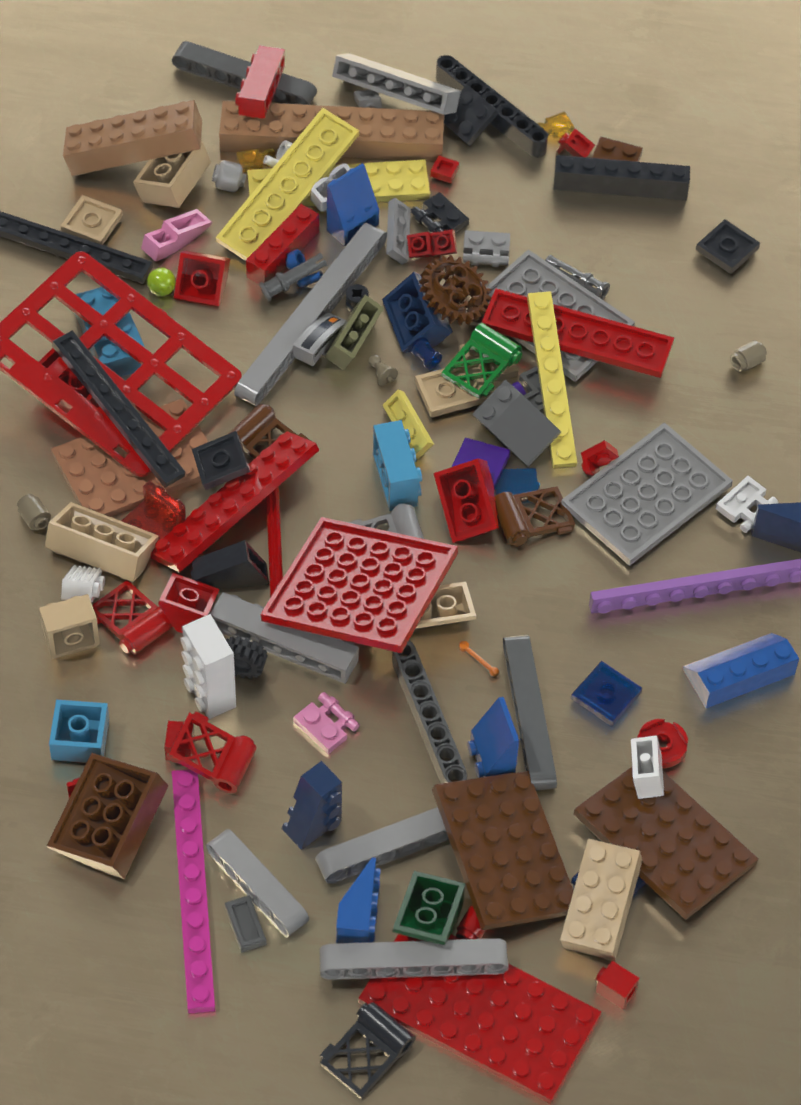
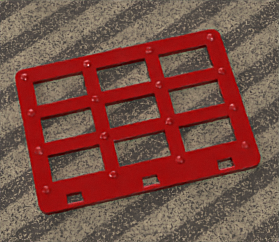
M82 251L72 255L0 322V361L5 357L14 364L9 369L0 362V370L138 477L147 476L151 470L100 406L97 408L60 379L70 369L63 359L59 357L46 368L10 340L15 333L25 324H28L51 343L65 335L38 313L53 298H56L91 325L79 338L88 350L105 336L141 364L126 381L96 357L94 358L133 407L165 431L159 439L169 452L236 387L242 377L238 368L168 316L164 310L155 306L97 260ZM81 272L119 300L104 315L100 314L66 287ZM131 310L169 338L154 354L116 326ZM181 348L219 376L204 393L166 364ZM153 375H156L192 403L177 420L138 391ZM63 402L70 410L66 413L57 405ZM118 446L128 453L125 458L115 451Z

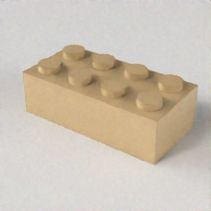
M588 839L560 939L564 949L616 961L642 864V856L639 850Z

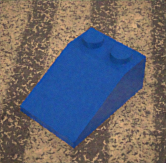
M499 697L471 730L470 741H467L470 756H475L477 762L475 763V770L478 778L516 773L519 738L504 697Z

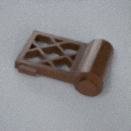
M258 404L229 432L237 431L244 451L253 459L260 455L254 450L257 445H268L269 447L277 440L271 439V432L275 428L279 429L282 433L288 431L297 435L275 417L274 409L267 404ZM300 433V434L298 435V436H300V437H303V438H305V439L310 440L309 438H307V437H306L305 435H303L302 433Z
M558 486L515 495L511 492H502L495 496L498 522L509 544L520 546L526 543L529 537L557 532L558 535L572 532L575 522L570 511L561 504L563 496ZM554 495L557 503L554 506L544 501L543 498ZM528 500L536 505L531 510L523 506L522 501ZM541 506L550 510L549 517L536 512L538 507ZM554 513L564 517L566 522L559 523L553 520ZM532 517L544 522V526L533 528L531 523Z

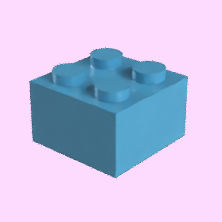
M56 700L49 740L51 760L87 762L91 753L104 756L110 720L108 703Z

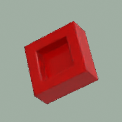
M439 155L430 170V177L451 183L459 169V162Z

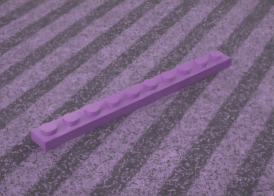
M801 559L594 591L590 594L589 608L591 614L608 613L611 610H628L636 606H653L661 602H678L686 598H702L711 594H727L731 591L751 590L761 586L772 587L786 582L797 583L801 581Z

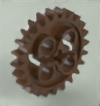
M442 255L439 260L434 258L431 263L429 262L420 275L422 278L419 284L422 287L419 291L426 293L422 300H429L430 303L427 305V308L434 307L433 314L441 313V320L448 317L450 324L457 320L460 326L464 321L467 325H470L472 321L476 323L486 313L492 298L488 295L492 290L485 287L489 281L481 279L484 273L477 274V266L469 267L470 261H466L464 264L461 257L454 261L452 255L448 259ZM442 279L446 280L443 285L440 284ZM468 295H470L472 298L469 301H466L465 299Z

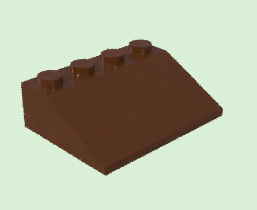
M91 753L46 846L103 873L125 879L169 785L157 772Z

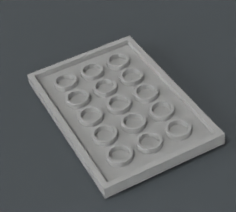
M529 249L486 286L492 290L488 294L491 297L495 288L526 297L528 293L551 291L553 304L635 326V321ZM511 337L535 354L534 343ZM560 350L564 375L575 382L598 362L597 360Z
M663 423L563 498L561 504L630 566L732 487L733 480L666 423Z

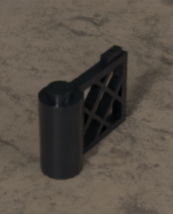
M375 1002L363 1004L356 1014L358 1019L335 1046L330 1043L320 1054L322 1058L320 1065L361 1099L394 1062L411 1048L416 1039L414 1034ZM357 1032L366 1038L365 1048L350 1049V1039ZM369 1042H371L376 1047H370ZM371 1052H383L389 1057L383 1065L371 1066ZM367 1053V1066L351 1068V1054ZM336 1055H347L348 1068L336 1069L330 1062ZM371 1071H376L375 1074L371 1076ZM368 1072V1081L361 1089L352 1083V1073ZM348 1073L349 1079L346 1078L343 1074Z

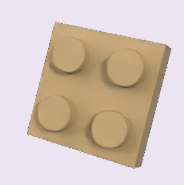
M82 195L61 224V231L103 245L122 218L123 212L121 209Z

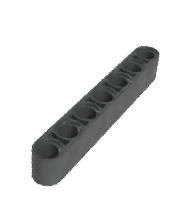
M183 41L171 59L173 65L182 71L239 90L241 89L242 79H246L247 67L251 66L249 61L188 41ZM282 73L272 101L280 104L310 105L317 94V88L311 82Z
M529 635L503 637V651L525 769L529 771L531 783L534 784L536 791L556 789L555 765Z
M409 640L402 653L392 651V664L440 783H448L451 780H467V771L416 647ZM434 737H440L442 739L436 740L434 739ZM448 758L450 761H443L442 759Z

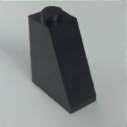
M246 540L200 556L192 561V580L220 590L269 584L266 562Z

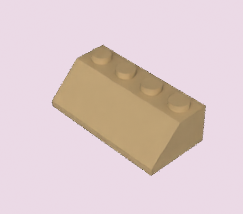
M70 502L49 522L45 548L57 554L76 559L80 563L100 568L103 572H109L124 580L134 582L145 570L159 536Z
M459 582L440 585L416 628L475 620L476 613L467 583Z

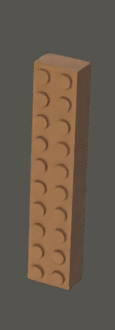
M235 101L222 102L219 130L220 152L277 155L282 142L286 140L294 143L319 111L324 108L359 130V136L341 158L398 161L426 160V162H435L439 155L442 156L444 115L434 111L271 103L265 119L239 115V108L235 105Z

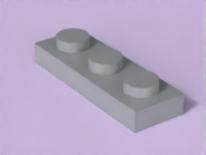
M393 198L388 204L386 254L400 264H404L409 261L406 235H410L411 208L397 198Z

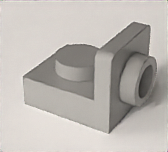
M370 89L354 92V99L358 107L382 108L381 97L378 92Z

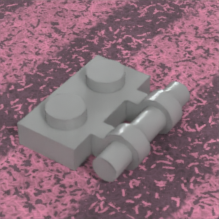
M465 230L463 262L470 261L474 266H479V264H492V267L508 265L510 233Z

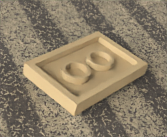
M481 364L467 366L468 374L482 373ZM464 367L454 368L450 372L455 376L466 375ZM444 369L415 376L416 386L430 417L480 405L496 390L494 388L487 398L482 396L478 399L442 377L441 372ZM483 378L469 380L470 385L477 390L484 384Z

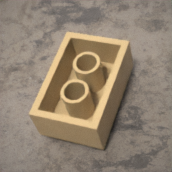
M201 142V149L149 160L133 181L141 202L179 208L211 163L204 143Z

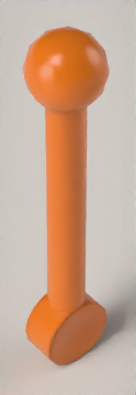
M467 641L459 643L460 651L469 653L489 670L491 676H498L499 669L492 667L470 649Z

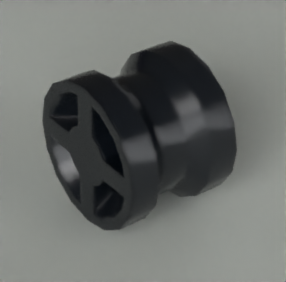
M355 284L348 287L346 290V308L348 311L352 312L364 295L369 297L368 289L365 286Z

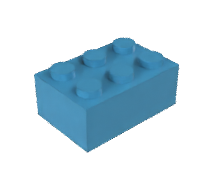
M402 420L373 425V457L389 511H393L399 504H407L413 507L418 506V496L422 494L419 483L422 482L421 469L415 466L416 453L414 448L409 446L411 442L408 429H404Z

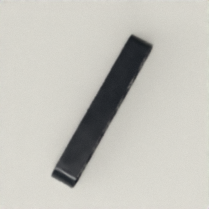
M442 55L437 59L436 80L440 84L460 91L467 84L499 112L491 121V125L532 157H542L546 154L548 132L454 57Z

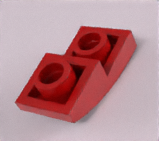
M453 229L434 233L428 231L406 235L409 258L457 253L455 231Z

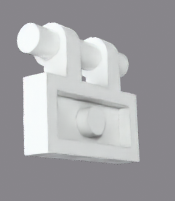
M747 476L716 504V510L733 523L742 518L744 522L740 525V529L747 533L753 528L756 512L753 513L749 510L752 506L776 504L779 502L775 497L766 500L764 498L766 489Z

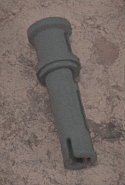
M318 253L316 256L284 274L278 272L269 281L258 283L267 301H271V297L282 291H289L290 285L326 267V260L316 264L317 261L324 258L323 255Z
M549 255L546 258V262L602 300L608 294L610 283L594 278L592 273H583L555 258L553 255ZM560 268H562V269H564V270H566V271L572 273V275H570L569 273H567V272L561 270Z

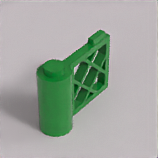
M480 323L471 334L470 340L441 372L442 377L478 399L482 396L487 398L495 388L493 383L508 366L516 365L521 360L523 355L521 352L522 348L487 325ZM472 349L479 353L480 358L466 360L465 355ZM493 362L498 365L495 371L485 372V363ZM481 364L482 373L468 374L467 366ZM464 367L466 375L455 376L450 372L454 368ZM482 378L484 380V384L479 390L471 386L469 381Z

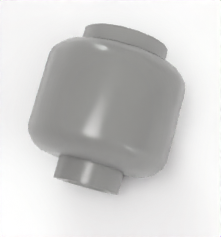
M223 160L220 164L215 165L212 181L215 182L216 188L236 192L239 186H244L246 174L243 173L241 164Z

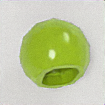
M163 267L156 268L149 274L147 286L151 293L156 296L169 295L175 289L176 278L169 269Z

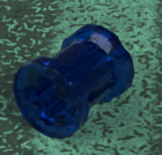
M428 339L418 341L412 349V354L415 357H419L424 362V366L429 370L435 368L443 357L440 352L435 351L430 346Z

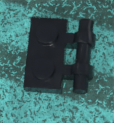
M440 192L424 201L422 210L417 206L411 209L415 220L419 224H424L430 233L452 229L456 233L469 225V218Z

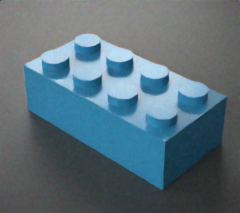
M103 287L76 294L102 315L119 301ZM128 312L116 326L145 347L131 314ZM75 314L84 334L91 325ZM105 336L90 349L94 357L120 377L134 373L141 366L139 362Z

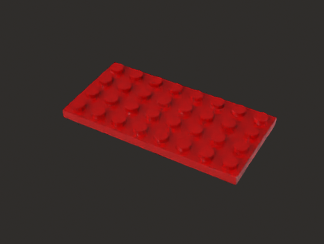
M398 934L393 942L425 940ZM451 934L448 940L463 939ZM509 963L508 970L501 974L370 978L358 998V1003L361 1005L375 1002L406 1029L550 1105L602 1014V1011Z

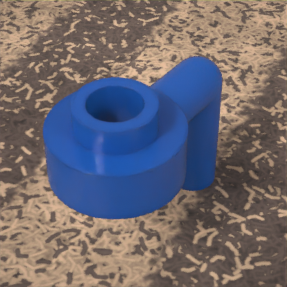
M299 249L289 252L285 260L289 270L306 261ZM318 271L299 280L297 285L305 287L318 282L323 273Z

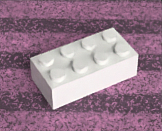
M211 614L182 626L183 637L180 640L184 651L181 652L185 665L182 666L186 675L184 684L188 692H193L196 696L195 703L199 711H204L207 717L211 719L236 708L234 653Z

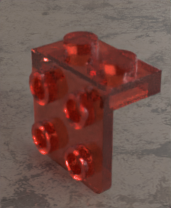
M149 480L143 486L144 501L121 521L159 536L158 540L171 532L177 524L183 523L186 520V508L179 499H174L167 494L162 486H157Z

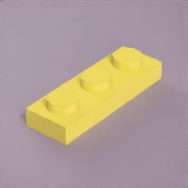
M397 390L383 404V407L392 422L402 420L404 429L409 430L411 439L409 446L414 448L416 459H419L434 443L404 391Z

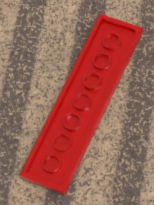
M495 288L481 323L500 334L534 343L527 297ZM553 304L561 351L657 378L662 377L674 344V337Z
M288 431L280 435L273 444L264 449L259 456L248 464L251 472L226 482L222 488L210 495L208 500L193 510L186 519L177 524L164 538L158 540L151 552V559L181 572L319 451L317 444Z

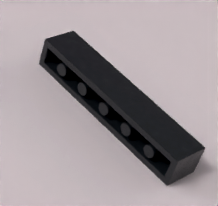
M556 155L553 190L687 201L691 166Z

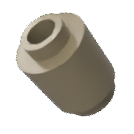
M754 340L734 351V354L731 355L732 365L737 371H747L766 360L767 350L762 343Z
M33 494L23 496L18 501L17 506L18 512L31 530L46 528L51 519V514L41 500Z

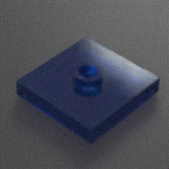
M601 661L571 694V699L610 726H613L642 693V687Z

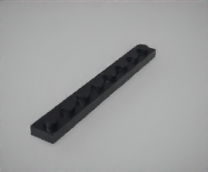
M0 211L1 237L67 259L76 252H86L115 275L144 284L153 268L152 261Z
M73 330L55 339L52 342V347L164 488L185 477V470Z

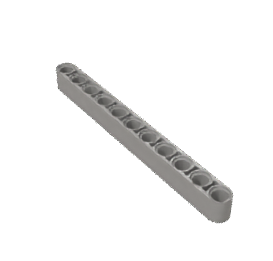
M368 223L362 225L239 380L235 388V396L255 406L260 404L295 359L293 357V344L312 323L321 316L333 311L346 294L348 287L355 283L381 250L386 241L387 232Z

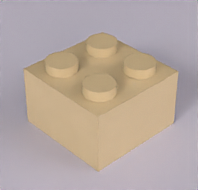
M88 594L74 596L58 603H49L39 608L43 636L51 659L100 645L97 618Z

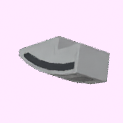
M331 313L321 316L293 344V357L314 366L321 355H326L346 320Z

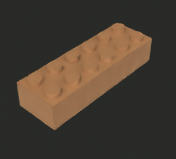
M195 100L144 111L140 110L126 115H117L112 118L94 120L88 123L74 124L66 127L63 157L71 175L75 176L201 149L202 118Z

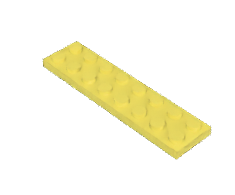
M322 108L216 236V242L246 261L300 204L307 200L311 195V189L314 184L320 179L325 178L359 136V130Z
M426 160L363 163L377 202H389L393 198H397L399 201L425 200L430 198ZM362 163L347 165L352 169L359 166ZM334 165V167L329 171V173L325 177H329L332 170L339 165ZM272 169L247 170L249 196ZM311 195L307 198L303 205L315 206L314 203L311 201Z

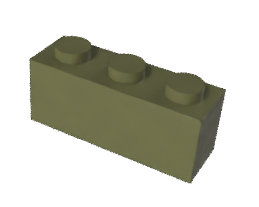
M364 295L352 310L324 357L344 370L356 356L384 307L367 295Z

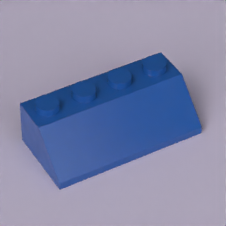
M770 633L685 665L683 670L705 708H709L795 675L799 657L788 639Z

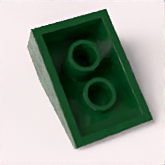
M414 871L392 932L445 945L461 913L466 883Z

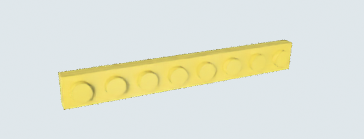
M551 291L528 293L527 300L544 414L561 431L559 436L549 445L552 468L576 467L577 457Z

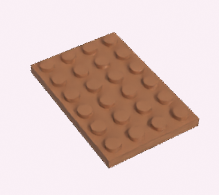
M181 398L160 406V408L177 420L188 409V406L184 399ZM143 413L140 414L158 438L165 432ZM197 425L170 452L186 473L185 477L164 488L152 471L145 477L135 476L85 436L51 448V454L78 504L113 517L201 482L192 449L208 443L199 425ZM119 446L115 449L124 458L128 454Z

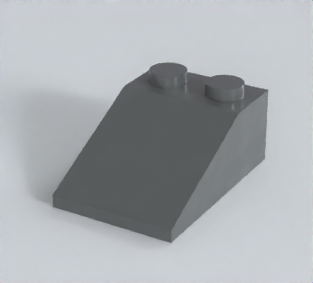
M506 379L473 413L474 417L528 467L561 433L546 416Z

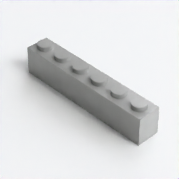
M353 54L336 55L332 77L443 115L457 111L460 90Z
M222 592L210 612L221 633L230 637L233 636L235 639L237 636H241L243 640H245V637L250 638V642H258L257 646L262 645L264 647L263 650L346 684L358 662L359 647L349 641L262 622L260 614L264 608L261 605L251 604L236 595Z

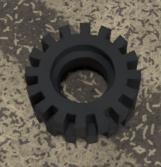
M232 636L229 639L227 638L226 641L234 653L235 676L238 674L243 679L246 676L248 679L258 678L262 674L266 663L267 651L263 650L264 647L262 645L257 646L258 642H250V638L245 637V640H243L241 636H237L236 639Z

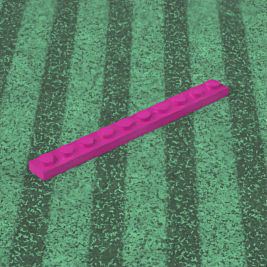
M190 769L172 771L187 1008L188 1014L215 1011L198 773Z

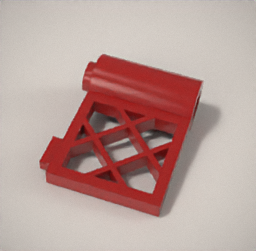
M128 580L92 604L97 624L102 623L120 639V647L127 654L135 655L173 627L160 606H156ZM127 590L132 594V599H119V596ZM104 606H113L112 613H101L99 610ZM118 606H131L130 613H117ZM135 606H146L149 608L144 613H134ZM116 620H129L128 624L121 629L115 626Z
M197 711L194 714L189 712L167 757L211 780L219 790L229 794L236 793L257 749L254 741L245 735L235 737L209 723V718ZM190 722L200 727L202 735L191 738L188 730ZM217 736L225 740L223 748L214 750L210 737ZM204 739L208 752L197 754L193 742ZM188 744L192 756L185 758L176 753L178 746ZM211 756L214 764L212 771L202 767L200 758Z

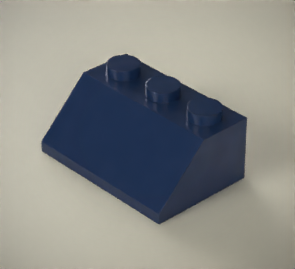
M416 272L411 273L382 299L400 348L404 353L437 346L453 333L448 318L446 317L444 320H441V313L434 315L435 308H427V305L430 303L429 300H422L426 293L419 291L422 287L419 284L422 277L420 276L421 274Z

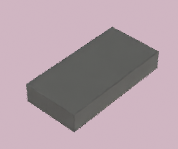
M250 895L225 902V909L241 953L267 945V940Z

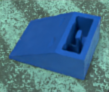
M363 163L350 169L346 174L332 180L327 185V231L343 246L350 242L364 223L374 227L379 225V207Z
M371 858L339 902L336 944L375 943V925L377 921L381 868H376V858Z

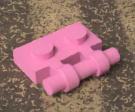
M322 692L318 700L323 706L318 708L311 702L293 717V722L327 754H330L347 740V734L343 730L348 727L355 732L360 727V724L355 720V716L350 711H345L339 705V701L334 696L330 697L327 693ZM333 713L339 720L334 723L328 715Z

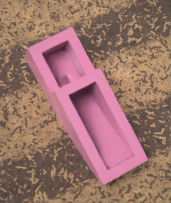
M198 209L165 220L161 229L144 235L141 249L157 262L191 243L211 226L212 221Z

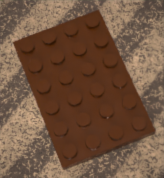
M631 767L574 809L573 815L602 842L639 850L642 856V864L638 876L686 920L754 867L759 858L664 771V796L638 799L633 781V768Z
M529 771L441 783L433 786L432 792L462 877L466 883V888L481 930L567 916L574 890L534 784L531 783Z

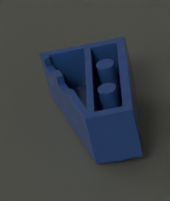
M320 761L301 775L293 796L296 800L294 808L291 806L287 812L290 816L289 822L283 823L281 828L301 850L328 830L336 829L342 821V781L323 761Z

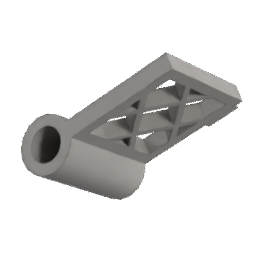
M407 504L397 505L387 515L363 522L361 519L348 522L375 529L378 525L388 523L389 529L387 531L424 539L413 506Z

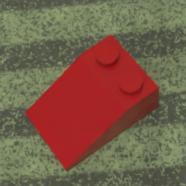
M477 458L433 473L452 543L499 529L494 485L486 460Z

